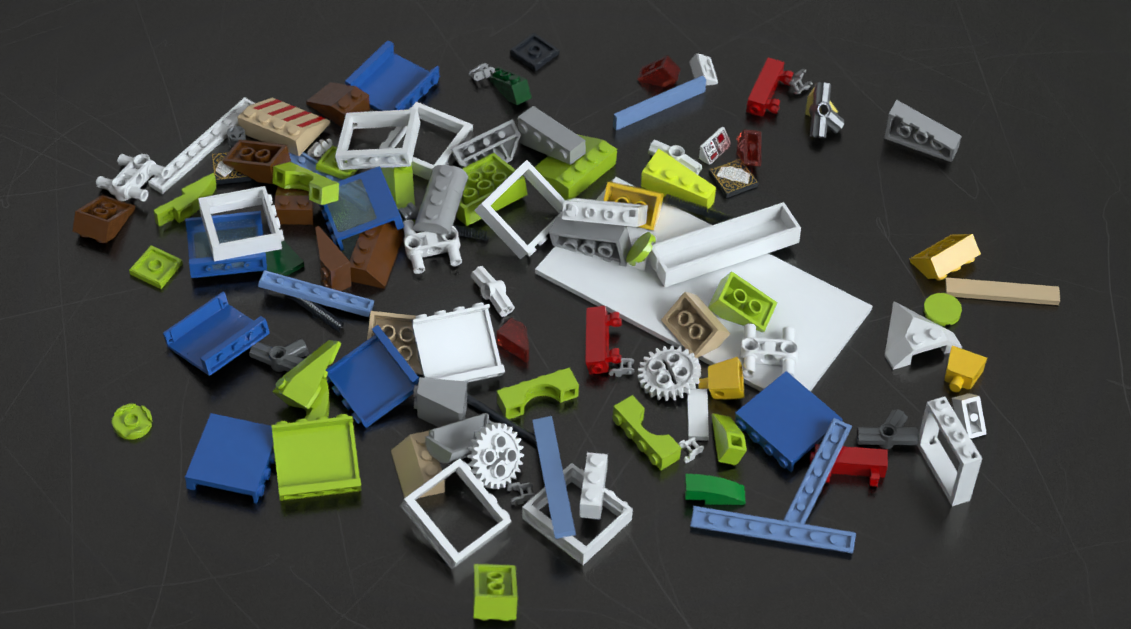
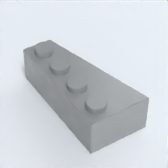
M896 100L889 112L884 138L952 162L959 148L961 135Z
M532 106L518 116V130L521 134L520 144L570 165L586 153L585 140L536 107Z
M556 217L549 231L553 246L573 252L580 250L590 257L597 255L604 257V261L611 262V260L620 262L619 265L626 267L627 265L626 256L632 247L627 226L563 220L562 217Z

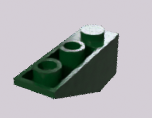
M500 67L494 68V73L490 72L491 76L488 79L509 102L518 105L532 98L526 78Z

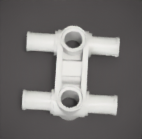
M120 154L117 160L118 165L125 166V168L113 180L99 176L96 180V185L98 188L109 190L119 201H126L130 198L145 201L148 197V191L140 189L141 186L153 175L166 179L169 175V168L156 165L146 154H140L134 158Z
M412 220L403 222L405 250L407 257L412 262L415 274L425 271L422 257L448 252L452 266L462 263L459 252L460 241L458 231L454 226H452L450 235L432 232L416 233L413 230L414 222Z
M746 324L744 326V338L741 341L740 358L743 362V375L753 377L755 375V364L780 365L782 366V374L787 371L794 377V365L797 362L798 345L794 341L795 329L790 326L784 327L782 329L783 340L756 338V326L754 324Z

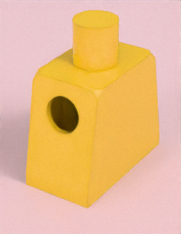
M952 345L944 378L946 382L950 383V390L959 392L961 388L971 389L983 373L987 358Z
M738 357L710 365L708 367V378L699 379V389H709L714 399L744 398L743 366Z

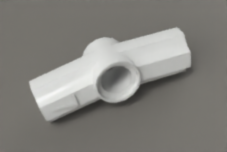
M657 140L651 143L648 154L654 156L656 151L660 149L697 175L701 171L702 165L684 154L685 151L681 146L675 145L671 147Z
M483 266L477 267L472 271L471 278L481 288L482 297L486 300L490 299L501 317L513 312L515 307L506 295L504 282L502 280L496 281Z

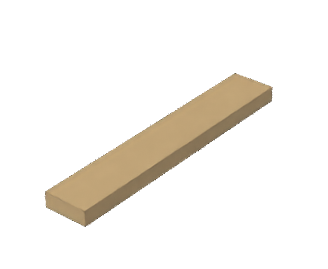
M946 278L945 292L953 297L1059 305L1060 292L1057 286Z

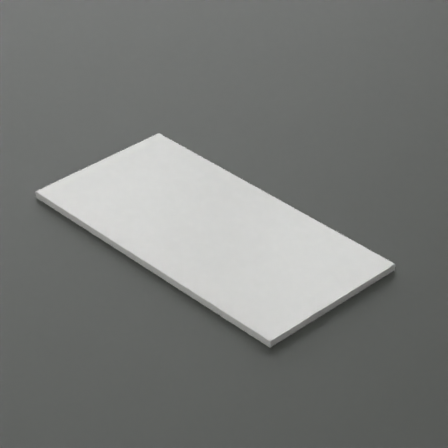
M617 177L612 181L633 186ZM606 189L596 200H604ZM662 202L661 211L654 230L627 226L631 245L637 241L638 237L647 232L656 235L657 244L712 225L677 207L671 206V204L668 205V203ZM556 246L535 269L537 275L597 306H606L607 311L610 313L619 312L621 319L677 348L681 346L682 351L686 350L685 347L661 319L684 292L697 295L708 307L720 280L732 271L778 302L764 332L756 330V338L783 340L782 329L787 326L793 327L795 329L794 341L798 345L797 362L794 365V378L809 391H812L872 310V305L768 253L667 287L663 286L657 276V272L654 271L649 261L644 271L627 265L626 267L621 266L618 261H604V257L593 255V257H590L580 250L573 252ZM713 313L730 332V335L718 348L698 359L713 365L738 357L743 366L740 351L741 341L744 338V326L722 319ZM755 364V375L753 377L744 376V383L762 391L782 375V366Z

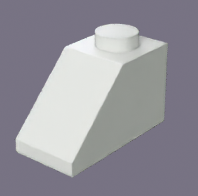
M969 393L952 398L954 412L969 437L974 438L987 434L980 396Z

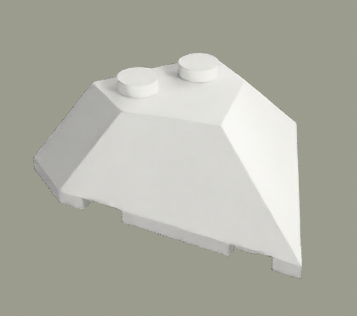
M893 302L884 355L893 370L910 365L912 355L940 347L943 353L947 354L950 353L952 345L962 349L960 342L953 332L899 303Z

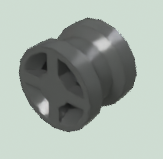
M233 126L228 129V145L231 148L239 140H246L244 128Z
M412 202L408 203L405 208L398 209L403 222L406 220H416L418 210Z

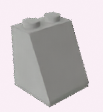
M419 377V384L414 386V409H417L419 418L437 427L465 419L467 409L466 381Z

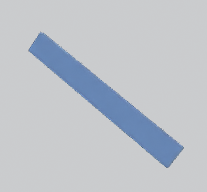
M552 416L534 419L533 426L555 539L576 535Z
M697 506L693 507L690 526L853 554L856 537L855 532Z

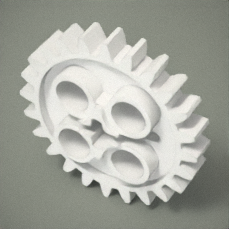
M673 345L669 350H667L666 346L663 347V351L656 348L655 354L649 352L650 358L643 357L644 362H640L638 379L641 388H644L645 393L650 392L651 397L657 395L658 400L662 396L665 397L666 401H668L669 397L676 400L677 395L683 398L684 392L690 394V389L695 390V384L700 383L701 366L698 358H695L694 353L689 354L688 349L682 352L681 346L677 350H674Z
M486 424V427L480 428L481 433L475 432L477 439H471L474 445L473 447H468L472 451V454L467 456L472 459L468 465L473 466L471 472L476 474L475 477L483 482L485 488H505L506 484H511V479L517 478L515 472H520L518 465L523 464L519 460L520 457L524 456V454L520 453L523 446L518 445L521 438H515L517 432H513L512 427H507V424Z

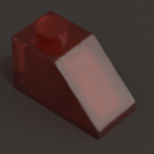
M667 55L643 66L637 79L640 82L665 87L669 84H674L678 80L681 69Z
M744 129L737 137V154L742 164L761 166L762 131Z
M510 318L497 331L496 343L527 363L529 361L527 328L523 323Z

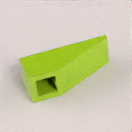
M713 413L712 422L718 462L737 465L747 451L744 434L731 417Z

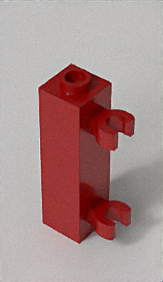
M767 58L748 98L746 112L762 117L766 109H769L772 113H778L780 100L772 99V96L779 82L782 81L784 84L790 85L789 82L794 74L792 71H783L785 62Z
M606 306L590 307L586 310V365L589 374L609 372V362L621 363L619 348H613L609 351V326H622V319L619 312H612L608 315Z
M815 444L814 452H810V464L820 446L819 444ZM843 446L827 477L826 483H830L831 474L870 476L869 485L878 486L879 477L885 478L888 450Z

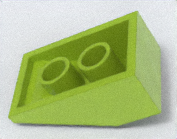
M731 271L720 280L708 308L722 319L742 326L754 324L757 331L764 332L778 302Z
M474 564V618L481 620H516V566Z

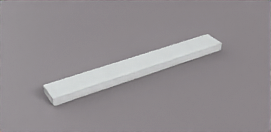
M244 97L166 166L169 168V175L166 179L154 176L148 182L149 186L164 194L227 138L228 129L233 126H239L237 117L248 106L255 103Z

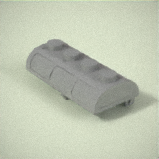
M437 165L432 169L413 230L417 233L432 232L450 235L468 179V175L463 169L448 165Z
M484 413L429 431V436L425 437L427 450L430 455L445 464L459 458H465L472 454L468 447H473L474 445L471 439H477L475 432L481 433V427H486V424H492L493 422L489 420V415Z

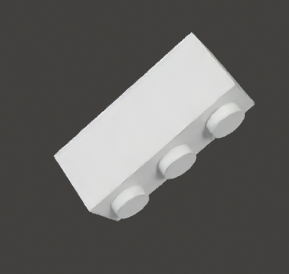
M587 452L580 500V517L601 518L608 454Z

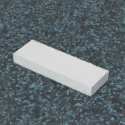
M690 389V394H687L688 440L695 437L697 440L708 441L707 389Z

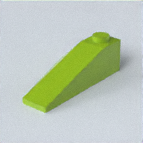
M412 162L411 166L382 168V173L397 208H405L410 202L415 206Z
M328 340L280 378L275 385L273 393L288 406L309 409L322 388L319 386L322 378L325 379L328 375L326 368L333 363L341 343Z

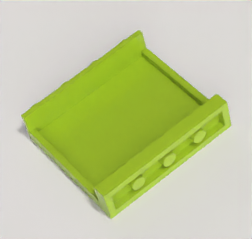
M340 414L336 418L328 419V417L323 416L312 421L299 419L294 423L280 421L276 422L275 425H271L280 501L361 491L353 416Z

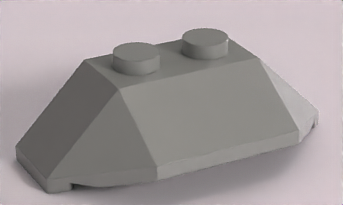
M512 119L452 148L451 151L459 166L463 168L492 153H495L508 163L513 159L521 134Z

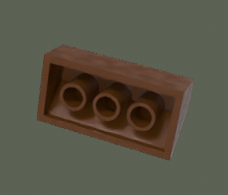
M368 212L365 223L377 218L375 212ZM394 220L360 233L350 258L351 282L385 289L405 236L403 228L397 230Z

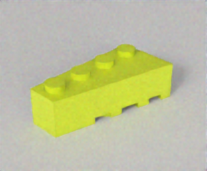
M660 149L656 151L642 171L641 187L664 193L665 197L667 194L671 195V198L674 195V198L685 199V202L688 200V203L691 201V203H696V206L699 204V207L702 205V207L710 208L714 203L716 187Z

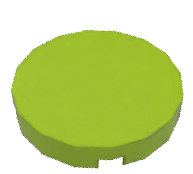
M647 232L639 237L627 253L626 262L631 266H636V262H642L651 252L653 247L651 243L656 241L655 236Z
M936 293L926 299L923 311L927 319L940 326H946V324L953 325L960 319L962 307L958 299L952 295Z
M127 404L115 411L112 418V426L114 432L119 437L137 439L147 434L151 429L152 416L150 411L143 405Z

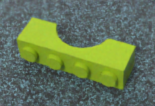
M292 162L273 166V184L284 189L294 188L309 191V200L320 205L338 201V182Z
M570 368L557 370L554 373L542 375L538 378L498 390L497 404L503 416L511 419L524 415L526 403L537 396H549L560 403L578 397L579 384Z
M633 395L614 405L613 421L616 425L622 427L628 438L633 439L641 452H645L653 465L663 470L680 460L681 447L669 434L654 435L643 428L641 422L644 419L645 408Z

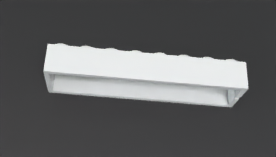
M783 202L654 244L649 253L648 261L654 271L657 272V276L663 286L667 287L797 244L800 239L801 227Z

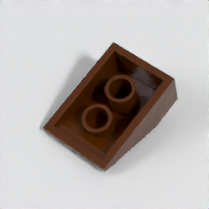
M333 82L327 84L306 101L307 105L342 128L346 113L368 112L370 110L369 95L356 86Z
M239 140L222 162L258 182L273 184V166L291 162L287 145Z
M277 187L275 218H279L280 224L313 225L315 202L309 200V191Z
M101 195L75 211L72 232L78 233L82 237L96 239L100 243H106L117 235L135 210V206Z
M319 226L315 227L321 286L343 291L351 286L350 261Z

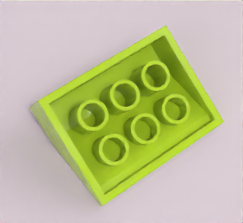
M578 135L585 140L586 153L571 165L548 156L534 168L564 200L577 197L616 164L617 149L602 139Z
M495 153L463 168L468 175V179L456 217L466 226L482 219L474 210L515 171L513 167ZM521 175L490 206L497 211L526 196L525 177Z

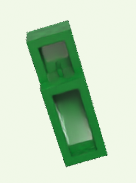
M685 474V500H705V504L745 505L746 503L744 485L714 476Z

